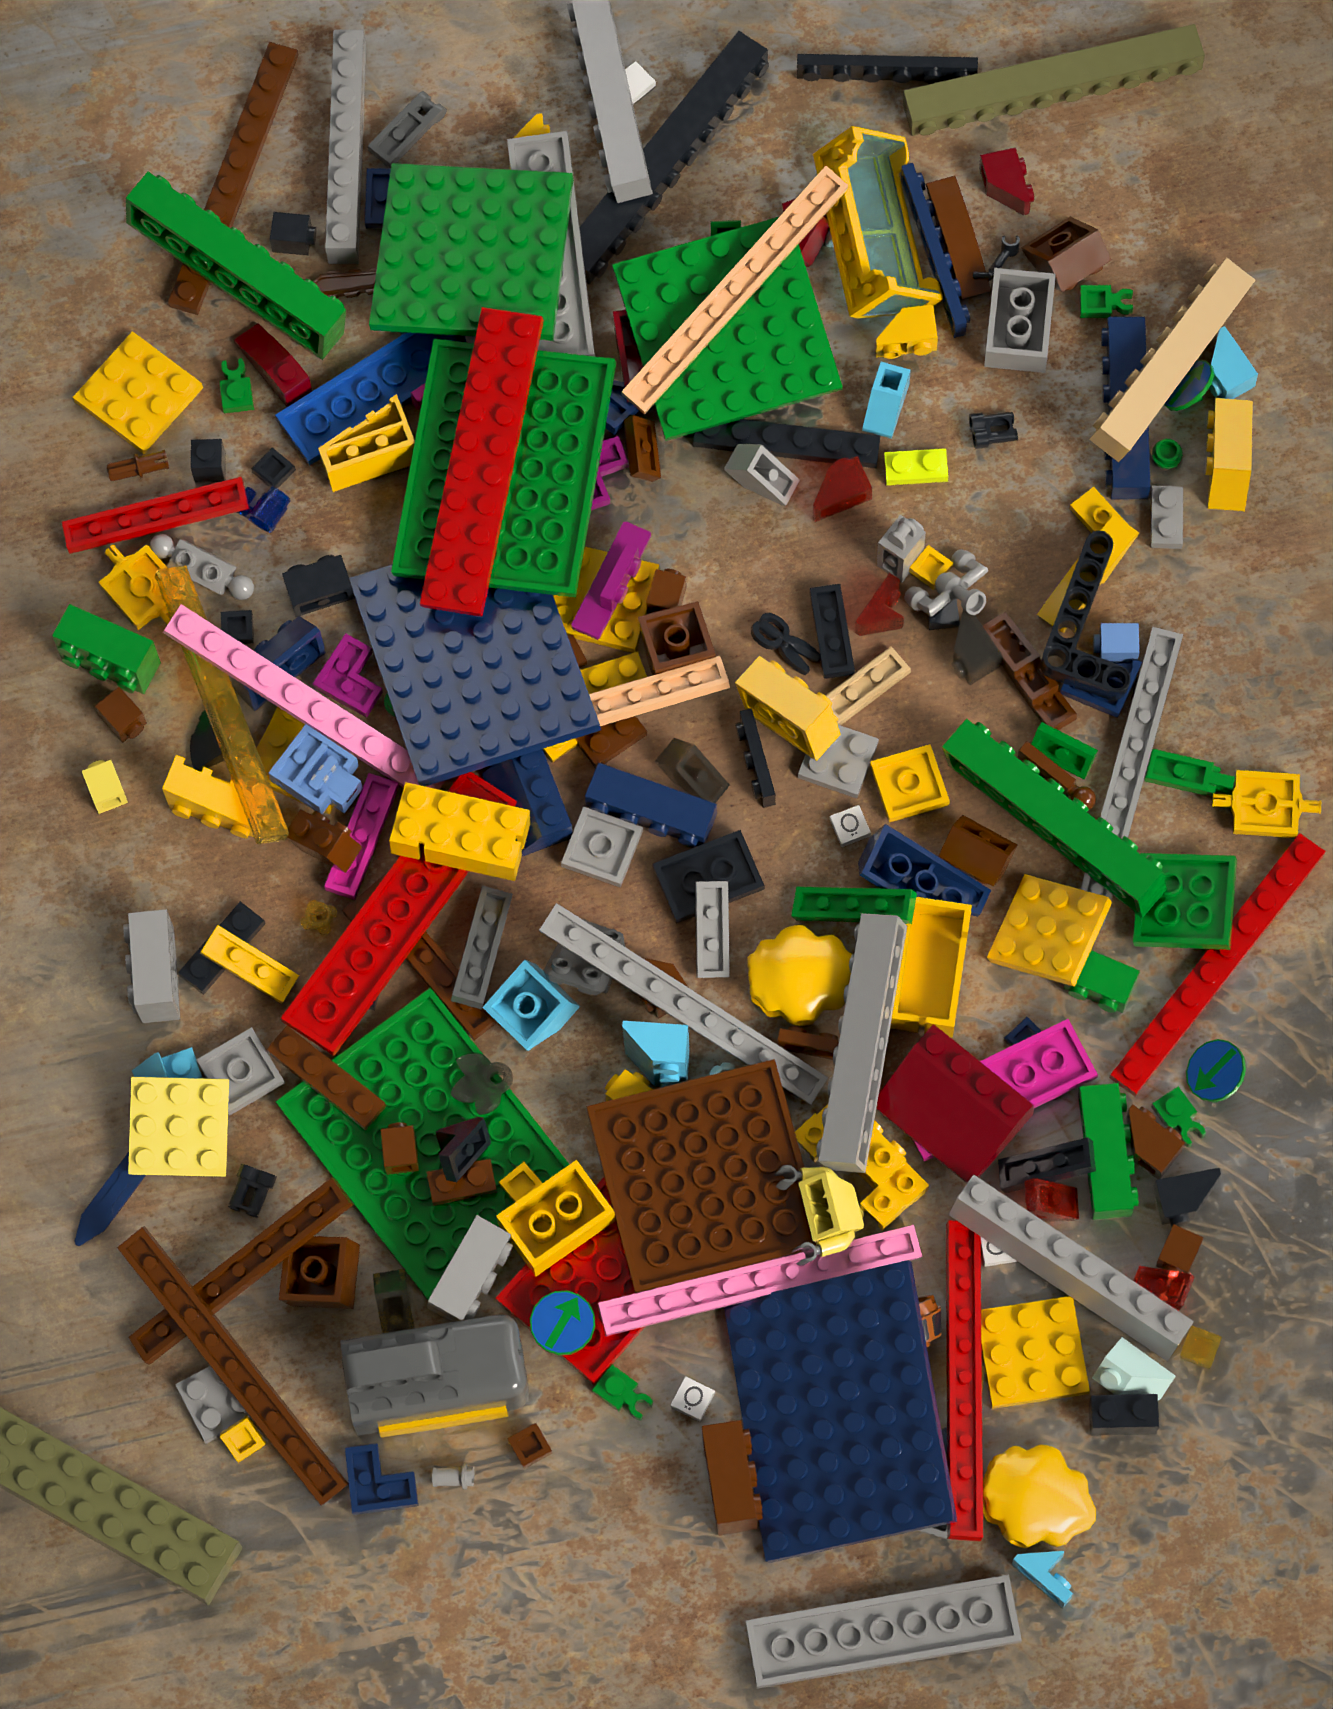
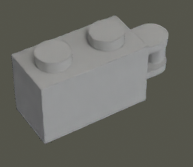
M899 515L878 542L877 566L901 583L909 575V567L924 551L926 531H924L923 526L915 519H906Z

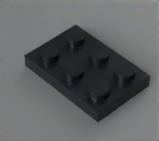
M741 830L652 864L676 924L695 917V882L728 881V903L765 889V885Z

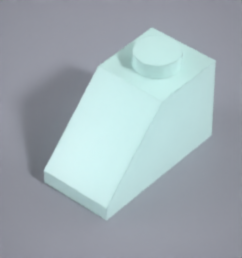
M1122 1337L1106 1355L1092 1379L1114 1395L1158 1394V1400H1160L1176 1376Z

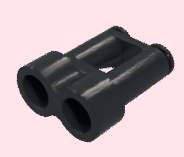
M982 412L969 414V426L972 432L974 448L982 449L988 448L989 444L1018 441L1017 429L1013 428V412L983 415ZM1007 425L1008 430L991 432L990 427Z
M241 1164L236 1175L239 1179L228 1208L240 1212L239 1209L247 1211V1215L258 1218L257 1215L260 1214L268 1190L273 1189L277 1176ZM249 1187L255 1188V1191L247 1207L242 1204Z

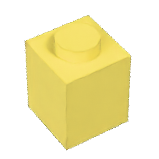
M99 760L91 763L87 767L88 769L82 770L98 814L128 803L112 760L106 762Z

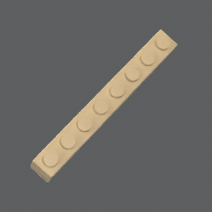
M1226 258L1219 266L1214 263L1203 276L1207 282L1203 287L1198 284L1187 299L1191 301L1190 305L1187 308L1182 305L1171 319L1175 322L1172 329L1167 326L1156 339L1160 344L1155 350L1151 347L1140 361L1144 365L1140 371L1135 369L1124 382L1128 386L1126 391L1123 393L1119 390L1108 404L1112 407L1111 411L1108 414L1103 411L1092 425L1096 431L1089 440L1117 462L1131 450L1255 282L1254 278L1230 259Z

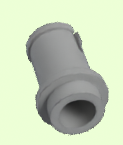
M463 1463L462 1466L434 1465L433 1487L462 1486L463 1490H467L468 1486H474V1466H468L467 1463Z

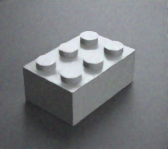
M994 268L984 367L1045 373L1056 274Z
M167 909L128 913L129 924H124L123 930L125 943H128L129 952L131 953L125 956L127 974H130L131 983H133V985L127 986L128 1001L130 1005L132 1004L133 1013H138L142 1023L179 1020L180 1004L175 931Z
M477 1215L430 1296L427 1309L450 1322L473 1319L481 1302L477 1301V1298L481 1292L487 1295L496 1279L497 1274L493 1270L497 1264L503 1266L512 1251L513 1245L509 1243L511 1234Z

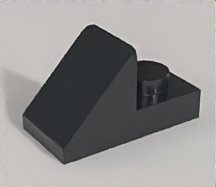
M475 1117L436 1131V1137L441 1150L439 1159L446 1180L458 1182L491 1144L483 1117Z

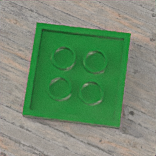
M1140 853L1145 858L1148 855L1152 856L1163 866L1162 871L1165 875L1167 890L1143 918L1135 913L1134 946L1230 950L1237 868L1236 856Z

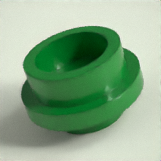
M1162 439L1153 446L1151 456L1153 462L1158 467L1172 469L1181 462L1183 451L1176 441Z

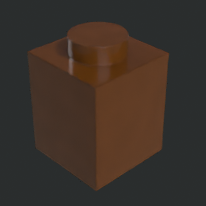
M667 568L664 571L656 569L646 602L647 614L681 606L687 588L686 576L674 569Z
M120 687L116 688L95 705L99 717L122 743L128 738L133 739L143 731L144 725L147 724L143 712Z
M398 1122L389 1124L386 1129H381L386 1174L419 1171L416 1135L413 1125L407 1126V1123Z
M1173 1224L1156 1267L1161 1269L1160 1272L1171 1279L1178 1280L1180 1277L1186 1280L1204 1237Z

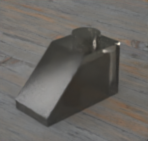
M963 610L954 647L952 667L960 679L965 678L969 685L1000 668L1003 655L977 617Z
M673 738L655 760V763L672 782L688 794L712 803H716L730 786L695 744Z
M405 1268L373 1274L374 1293L382 1334L414 1329L415 1323Z

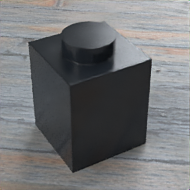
M273 212L269 239L272 252L308 256L310 245H315L316 227L312 226L310 215Z
M222 439L191 440V471L195 483L226 481V452Z

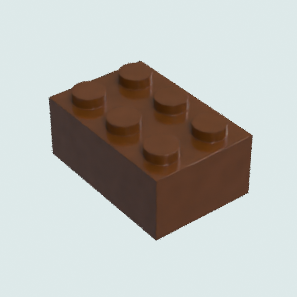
M741 1420L702 1426V1439L718 1536L757 1530V1520L763 1519L760 1494H753L752 1490L753 1487H757L755 1462H748L747 1455H752L749 1428L742 1429Z

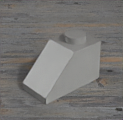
M738 444L724 468L744 488L780 505H787L800 481L760 444Z

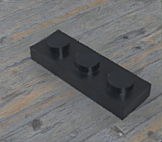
M841 584L812 587L809 593L823 678L853 675L855 668Z
M752 708L740 711V722L735 723L739 741L745 740L748 751L743 752L747 770L753 769L756 779L751 781L755 799L761 798L763 808L776 805V794Z
M240 901L219 926L249 943L266 923L264 919ZM207 940L178 972L181 978L203 995L226 970L200 954Z
M1086 1137L998 1159L1000 1189L1006 1194L1095 1172L1093 1141Z

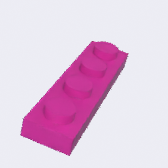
M368 773L347 827L352 831L350 836L362 846V849L346 873L334 867L331 868L324 886L326 891L353 900L356 899L398 791V782Z

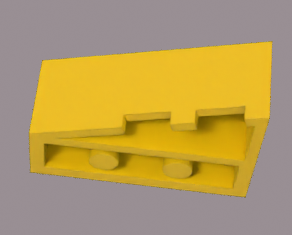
M397 394L389 399L390 403L377 412L371 411L365 415L366 419L354 428L348 427L318 448L333 492L411 465L415 440Z
M1216 398L1214 411L1208 410L1207 429H1212V434H1207L1206 452H1211L1210 457L1206 459L1205 475H1209L1208 509L1245 511L1252 466L1253 401Z
M176 755L162 788L169 808L172 810L171 812L185 819H189L190 816L201 819L204 825L218 829L219 826L231 829L230 832L241 838L247 839L248 836L258 839L271 807L268 794L233 779L228 782L211 776L213 770L203 767L201 772L184 765L185 758Z

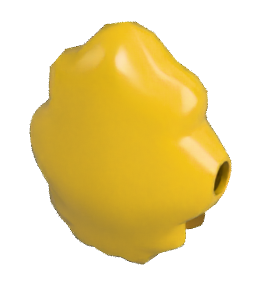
M803 925L784 928L775 939L760 941L755 952L747 958L751 1001L759 1006L768 1017L782 1016L792 1025H811L819 1018L823 1011L839 1010L845 1005L844 989L850 982L849 960L852 954L846 950L842 941L834 935L819 937Z
M1043 1444L1036 1445L1028 1450L1020 1446H1012L1004 1453L995 1455L989 1462L983 1478V1514L988 1522L999 1526L1003 1537L1011 1544L1021 1548H1028L1040 1541H1044L1048 1545L1060 1547L1066 1545L1073 1536L1089 1530L1096 1521V1508L1089 1495L1088 1481L1085 1475L1077 1470L1068 1468L1061 1451L1057 1448Z

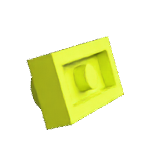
M946 448L884 452L886 486L948 482Z

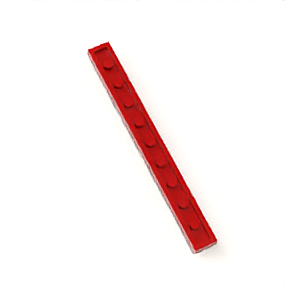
M1301 833L1298 834L1233 917L1230 950H1207L1110 1074L1109 1078L1119 1083V1086L1136 1097L1323 858L1325 850Z
M948 1220L946 1224L947 1465L958 1522L947 1524V1539L981 1541L983 1538L981 1236L958 1221Z

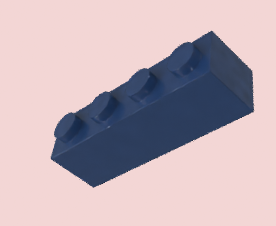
M599 762L585 795L586 806L589 809L649 828L648 831L659 837L672 836L677 838L679 843L691 848L707 842L717 816V804Z

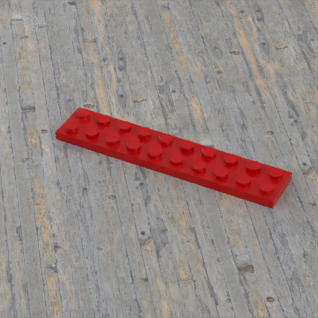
M484 307L481 309L422 590L421 607L483 617L544 322L542 316Z
M472 772L460 775L448 790L451 793L514 807L517 804L516 800ZM419 843L421 852L419 860L400 856L281 1017V1021L333 1056L341 1048L469 872L425 861V844Z

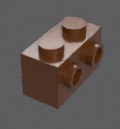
M300 809L283 836L306 854L346 873L362 849V846L350 836L352 831L337 821L334 825L329 824L330 820L317 811H314L311 815Z
M962 815L953 824L938 857L944 859L955 868L962 869L973 875L978 882L994 887L1003 877L1018 844Z

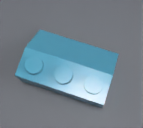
M623 1021L625 1054L655 1087L661 1088L688 1080L690 1054L688 1025Z

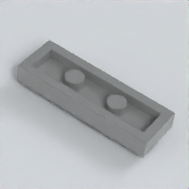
M728 881L695 882L696 978L730 977Z

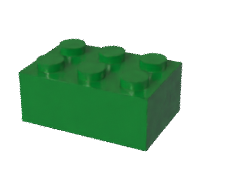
M71 604L68 605L52 635L63 663L75 669H78L79 666L89 670L93 677L101 681L110 679L128 693L137 691L145 694L161 664L153 640Z

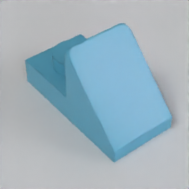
M192 1047L161 1058L159 1052L154 1053L132 1070L134 1077L203 1078Z
M1064 1551L1017 1554L1013 1559L1012 1566L1063 1609L1072 1598L1073 1593L1069 1590L1071 1585L1058 1573L1053 1576L1049 1572L1061 1560Z

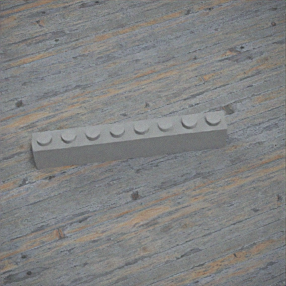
M571 0L572 3L567 4L571 22L576 21L577 27L572 28L576 46L581 45L582 51L577 52L581 70L586 69L588 74L583 76L586 93H592L593 100L588 101L592 119L597 118L598 124L593 126L597 143L602 142L604 148L598 150L602 167H608L609 174L604 175L608 193L614 192L617 203L651 195L653 192L610 0Z
M364 30L333 31L325 243L329 264H359L366 74Z
M861 913L860 924H857L855 927V953L851 955L849 960L850 982L844 989L845 1011L844 1016L840 1017L838 1023L839 1045L835 1047L833 1052L834 1074L828 1081L829 1103L828 1108L824 1109L822 1115L823 1137L817 1144L818 1161L832 1170L866 1172L907 932V925L899 916Z
M975 1175L972 1176L957 1197L948 1214L1167 1362L1194 1322Z

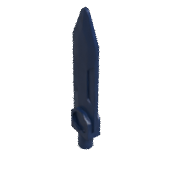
M129 1152L81 1214L75 1237V1244L77 1246L83 1245L104 1232L146 1175L128 1174Z

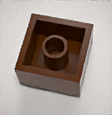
M313 1236L283 1260L279 1300L292 1307L354 1309L360 1244L347 1237Z

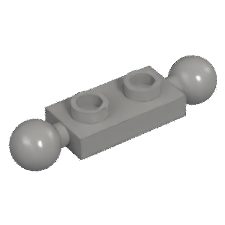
M158 534L152 538L150 542L151 550L159 559L170 557L171 559L167 567L220 595H224L228 587L231 595L238 600L248 599L253 594L254 584L249 577L244 575L233 576L237 568L236 566L186 540L180 539L177 546H174L173 540L168 535Z

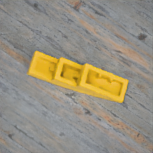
M1115 515L1100 530L1108 533L1114 543L1109 562L1101 580L1103 584L1139 534L1137 530ZM1096 543L1090 546L1091 550L1098 554L1106 551L1101 544ZM1078 559L1037 613L1039 617L1052 626L1055 623ZM1085 571L1079 574L1084 581L1091 582L1095 580V576L1091 572ZM1075 599L1069 602V605L1075 610L1085 607L1080 600ZM1061 628L1059 631L1064 633L1067 628Z

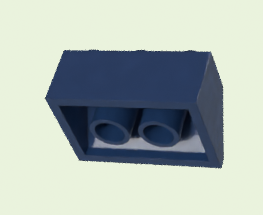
M300 616L293 621L288 620L283 623L274 637L269 641L263 640L254 649V652L295 678L326 653L320 630ZM227 674L230 686L254 712L268 701Z
M542 749L494 764L482 773L483 779L517 801L515 807L530 811V826L524 849H522V856L571 839L573 834L572 824Z

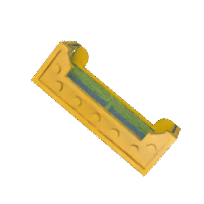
M849 127L813 153L817 175L827 166L849 185L848 190L826 213L849 316L854 318L894 316L902 308L924 305L935 306L943 300L940 284L932 277L923 279L899 177L901 166L906 165L909 161L905 137L865 128Z

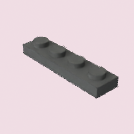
M482 885L451 1001L482 1009L513 894Z

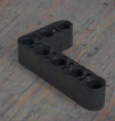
M1098 530L1093 531L1086 538L1045 646L1040 667L1043 674L1050 679L1115 701L1120 700L1127 693L1131 680L1128 670L1121 665L1076 649L1113 550L1114 543L1112 537L1105 531ZM1096 543L1101 544L1106 551L1098 554L1093 552L1090 546ZM1085 571L1091 572L1095 576V580L1091 582L1084 581L1079 574ZM1075 599L1080 600L1085 605V608L1075 610L1069 605V602ZM1064 627L1069 628L1074 632V636L1064 638L1059 634L1058 630ZM1050 656H1058L1063 660L1064 664L1058 667L1052 666L1048 662V658ZM1083 666L1088 667L1093 671V675L1087 678L1082 677L1077 669ZM1112 677L1118 678L1122 681L1123 686L1112 688L1107 683V680Z

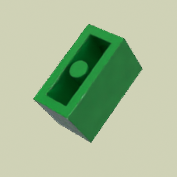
M1091 950L1075 987L1064 984V989L1069 990L1068 993L1076 999L1086 1000L1087 998L1097 1002L1098 1006L1107 1012L1115 1013L1118 1011L1123 1013L1138 980L1140 970Z

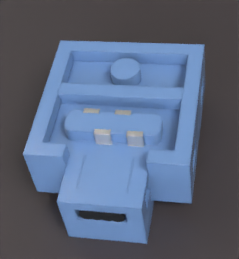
M307 724L301 729L268 773L271 782L321 814L324 813L330 804L345 813L363 789L361 780L353 776V773L359 767L357 757Z

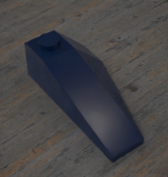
M884 824L869 838L858 861L859 875L881 889H912L917 893V897L972 905L971 915L976 917L981 914L991 892V889L887 824Z

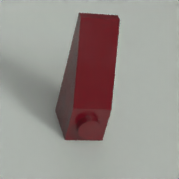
M259 323L234 339V343L286 407L312 392L310 378L295 358Z

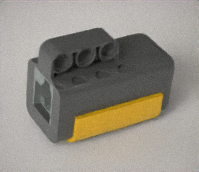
M508 1315L486 1316L340 1341L345 1387L349 1400L351 1419L357 1436L379 1432L382 1438L508 1417V1411L521 1408L529 1398V1387L517 1322Z

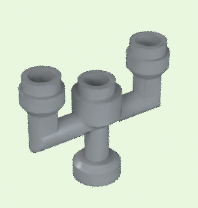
M957 550L953 554L951 561L956 570L966 573L960 578L952 572L940 574L935 581L937 592L940 595L933 600L929 598L927 591L916 586L910 587L906 591L904 599L908 606L914 610H922L931 617L952 600L959 599L962 601L961 606L964 611L971 615H976L983 610L986 604V596L978 589L968 591L967 588L988 572V568L976 561L975 556L969 551Z

